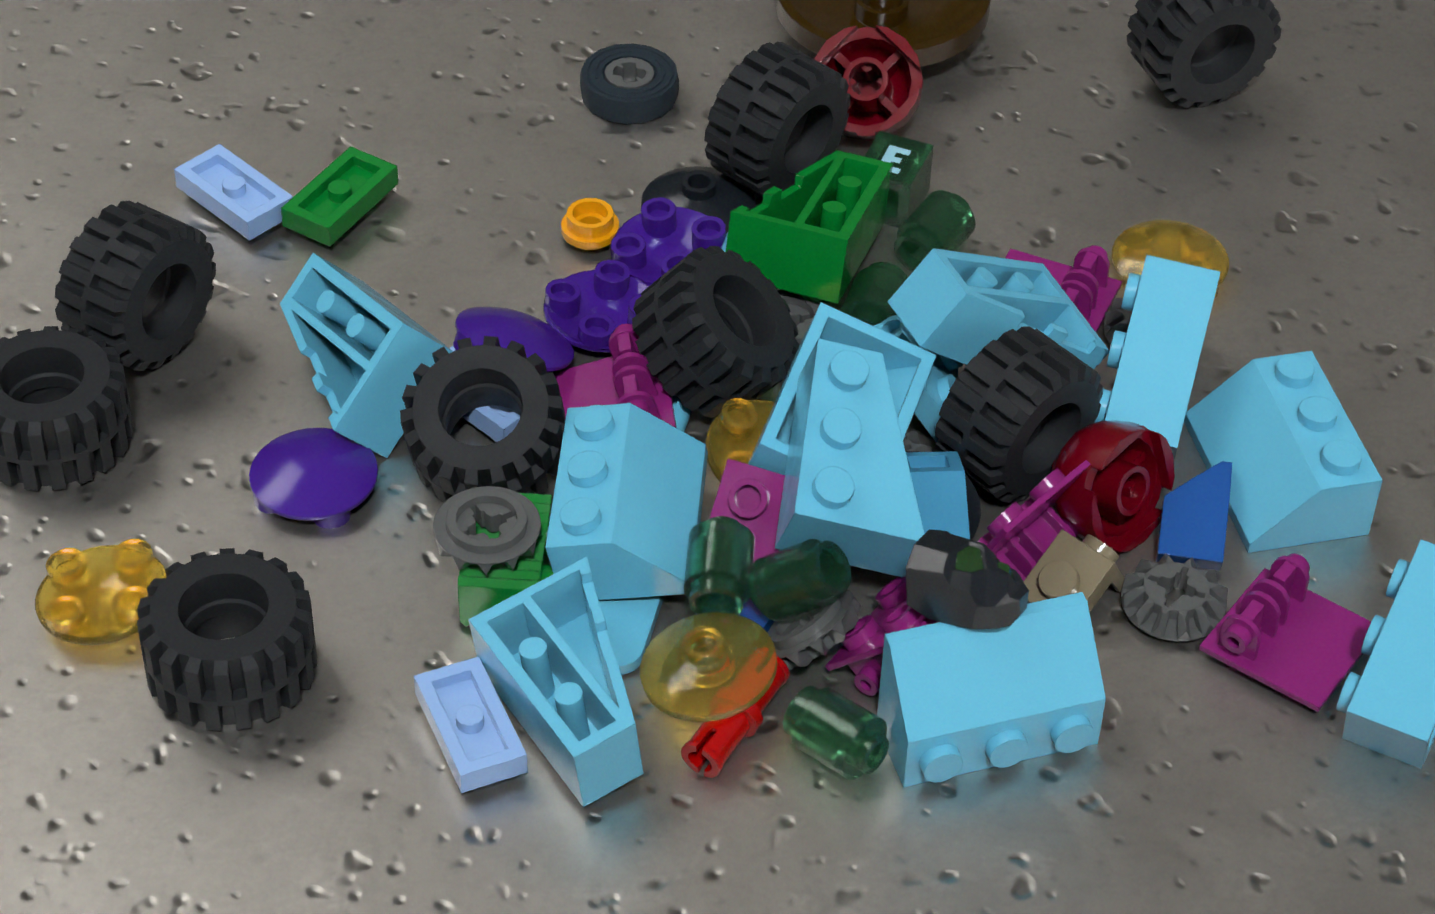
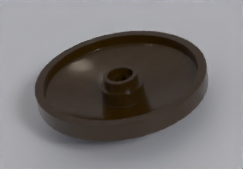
M775 0V10L780 23L790 36L816 54L826 40L844 28L857 26V28H876L875 25L888 27L904 37L917 54L920 67L949 59L971 46L980 37L987 25L991 0Z

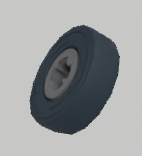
M634 43L616 44L600 49L586 59L580 73V89L583 103L594 115L607 121L622 124L646 123L662 117L673 108L679 93V78L676 64L666 53L646 45Z

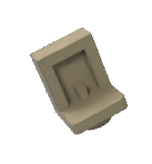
M1062 529L1023 581L1029 590L1027 604L1083 592L1091 612L1108 587L1117 592L1122 590L1125 578L1115 564L1119 558L1118 554L1108 545L1090 534H1087L1080 541Z

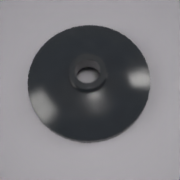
M701 166L683 167L663 173L648 184L641 199V207L647 200L663 197L673 201L676 207L688 208L707 216L718 217L726 225V234L728 233L732 210L741 205L750 208L749 210L756 207V200L752 190L714 168Z

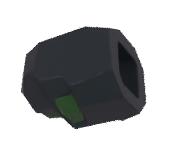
M929 529L914 544L906 565L907 605L928 619L969 629H998L1010 626L1027 608L1029 590L1016 570L1010 568L1008 564L1000 562V559L984 543L956 536L948 531Z

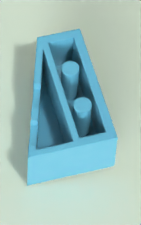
M933 248L887 301L902 321L900 324L902 332L912 343L965 365L993 339L996 341L1003 333L1011 329L1017 331L1024 326H1030L1034 330L1037 328L1092 369H1095L1110 351L1043 263Z
M312 253L280 302V306L300 353L311 360L316 372L312 377V381L317 392L326 396L333 413L328 419L333 430L388 458L404 433L401 426L400 410L406 408L402 396L406 385L417 386L413 372L421 363L429 367L435 364L432 353L444 346L448 353L453 351L368 284L317 254Z
M1146 255L1142 275L1129 273L1121 309L1132 311L1127 333L1117 330L1114 332L1106 367L1118 370L1112 391L1103 389V395L1099 402L1101 404L1100 411L1094 423L1118 420L1143 425L1151 431L1160 433L1167 439L1175 460L1220 271Z
M818 338L798 378L775 549L904 578L906 575V565L913 546L925 533L883 353Z
M1421 539L1411 562L1403 559L1398 560L1386 591V597L1394 599L1387 618L1379 615L1373 617L1361 649V653L1369 655L1370 658L1362 675L1354 672L1349 673L1336 710L1346 714L1342 739L1422 769L1435 740V544Z
M587 557L468 619L476 656H479L497 694L583 808L644 774L636 723L618 661L611 645L606 620L598 600Z

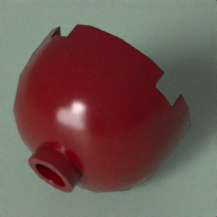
M875 25L876 28H857V26L844 28L826 40L814 58L842 74V77L846 79L849 85L847 91L850 94V106L847 111L849 117L843 134L850 138L867 141L889 137L907 125L919 107L924 85L919 58L908 41L888 27Z
M1118 420L1092 423L1075 432L1053 462L1052 471L1058 468L1065 476L1085 460L1091 464L1057 499L1053 508L1079 538L1084 539L1087 534H1090L1117 552H1129L1145 542L1160 523L1162 509L1156 508V504L1160 498L1161 488L1172 491L1175 478L1174 456L1167 439L1160 433L1151 431L1143 425Z

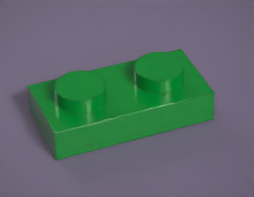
M350 146L281 207L283 226L331 246L399 184L397 165Z

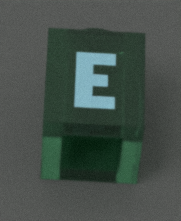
M879 131L864 157L893 163L884 224L904 230L908 229L930 188L934 145Z

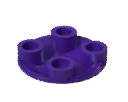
M652 198L643 203L640 214L632 217L619 228L611 241V259L625 263L630 268V276L650 286L693 250L700 247L707 249L709 246H719L722 248L726 237V225L718 217L707 216L688 208L676 207L674 202L668 198Z
M604 260L595 266V270L578 272L563 279H555L549 282L545 289L544 317L547 324L560 333L570 344L585 350L610 352V336L619 325L632 324V318L636 316L633 310L635 302L649 286L630 276V268L625 263L617 260Z
M473 307L460 312L455 321L457 333L453 346L456 350L459 349L457 340L469 337L471 338L472 346L483 345L484 336L498 337L500 347L507 348L512 340L524 345L527 358L534 353L545 361L547 372H554L571 364L574 357L572 345L554 328L534 316L517 310L500 307Z
M306 428L281 435L265 445L255 456L251 464L249 482L253 492L255 507L259 511L267 514H278L295 520L314 521L321 528L333 529L345 525L350 520L351 510L360 505L373 491L378 478V465L375 455L370 448H366L330 428Z

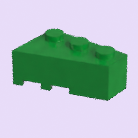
M836 150L796 173L795 183L791 187L782 191V189L774 186L765 191L762 203L749 210L750 208L741 205L732 210L730 213L726 252L730 249L740 254L747 263L751 261L760 268L761 273L767 279L770 278L778 289L797 293L803 299L811 302L829 301L838 304L884 224L893 163Z

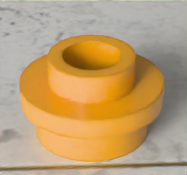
M583 198L573 202L568 207L567 213L561 221V234L564 240L570 245L586 251H595L610 245L613 237L619 230V219L614 214L611 205L597 198Z

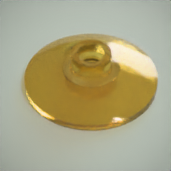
M702 613L689 616L671 624L650 642L640 663V678L647 698L663 713L685 721H716L734 716L748 709L764 696L776 675L777 654L771 637L756 622L732 613Z

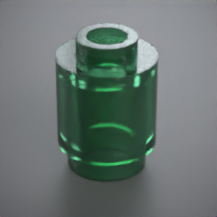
M937 190L930 193L897 231L894 251L902 265L913 272L933 248L957 251L975 230V217L969 204L961 196L948 191Z
M876 262L869 265L856 275L839 311L872 326L881 323L888 317L897 315L887 301L908 278L902 269L892 263Z
M725 516L712 517L696 524L689 532L683 590L685 596L689 599L691 610L695 614L710 620H727L736 617L741 613L743 605L751 596L755 536L749 528L733 518Z
M808 539L755 560L749 574V595L753 604L767 618L776 622H782L835 603L841 593L845 592L850 585L851 569L845 553L837 544L832 541L822 542L817 539Z
M811 685L803 688L793 698L784 715L783 730L792 737L794 747L848 780L857 779L864 773H873L882 764L887 755L889 740L886 737L887 724L885 720L830 687L819 689Z

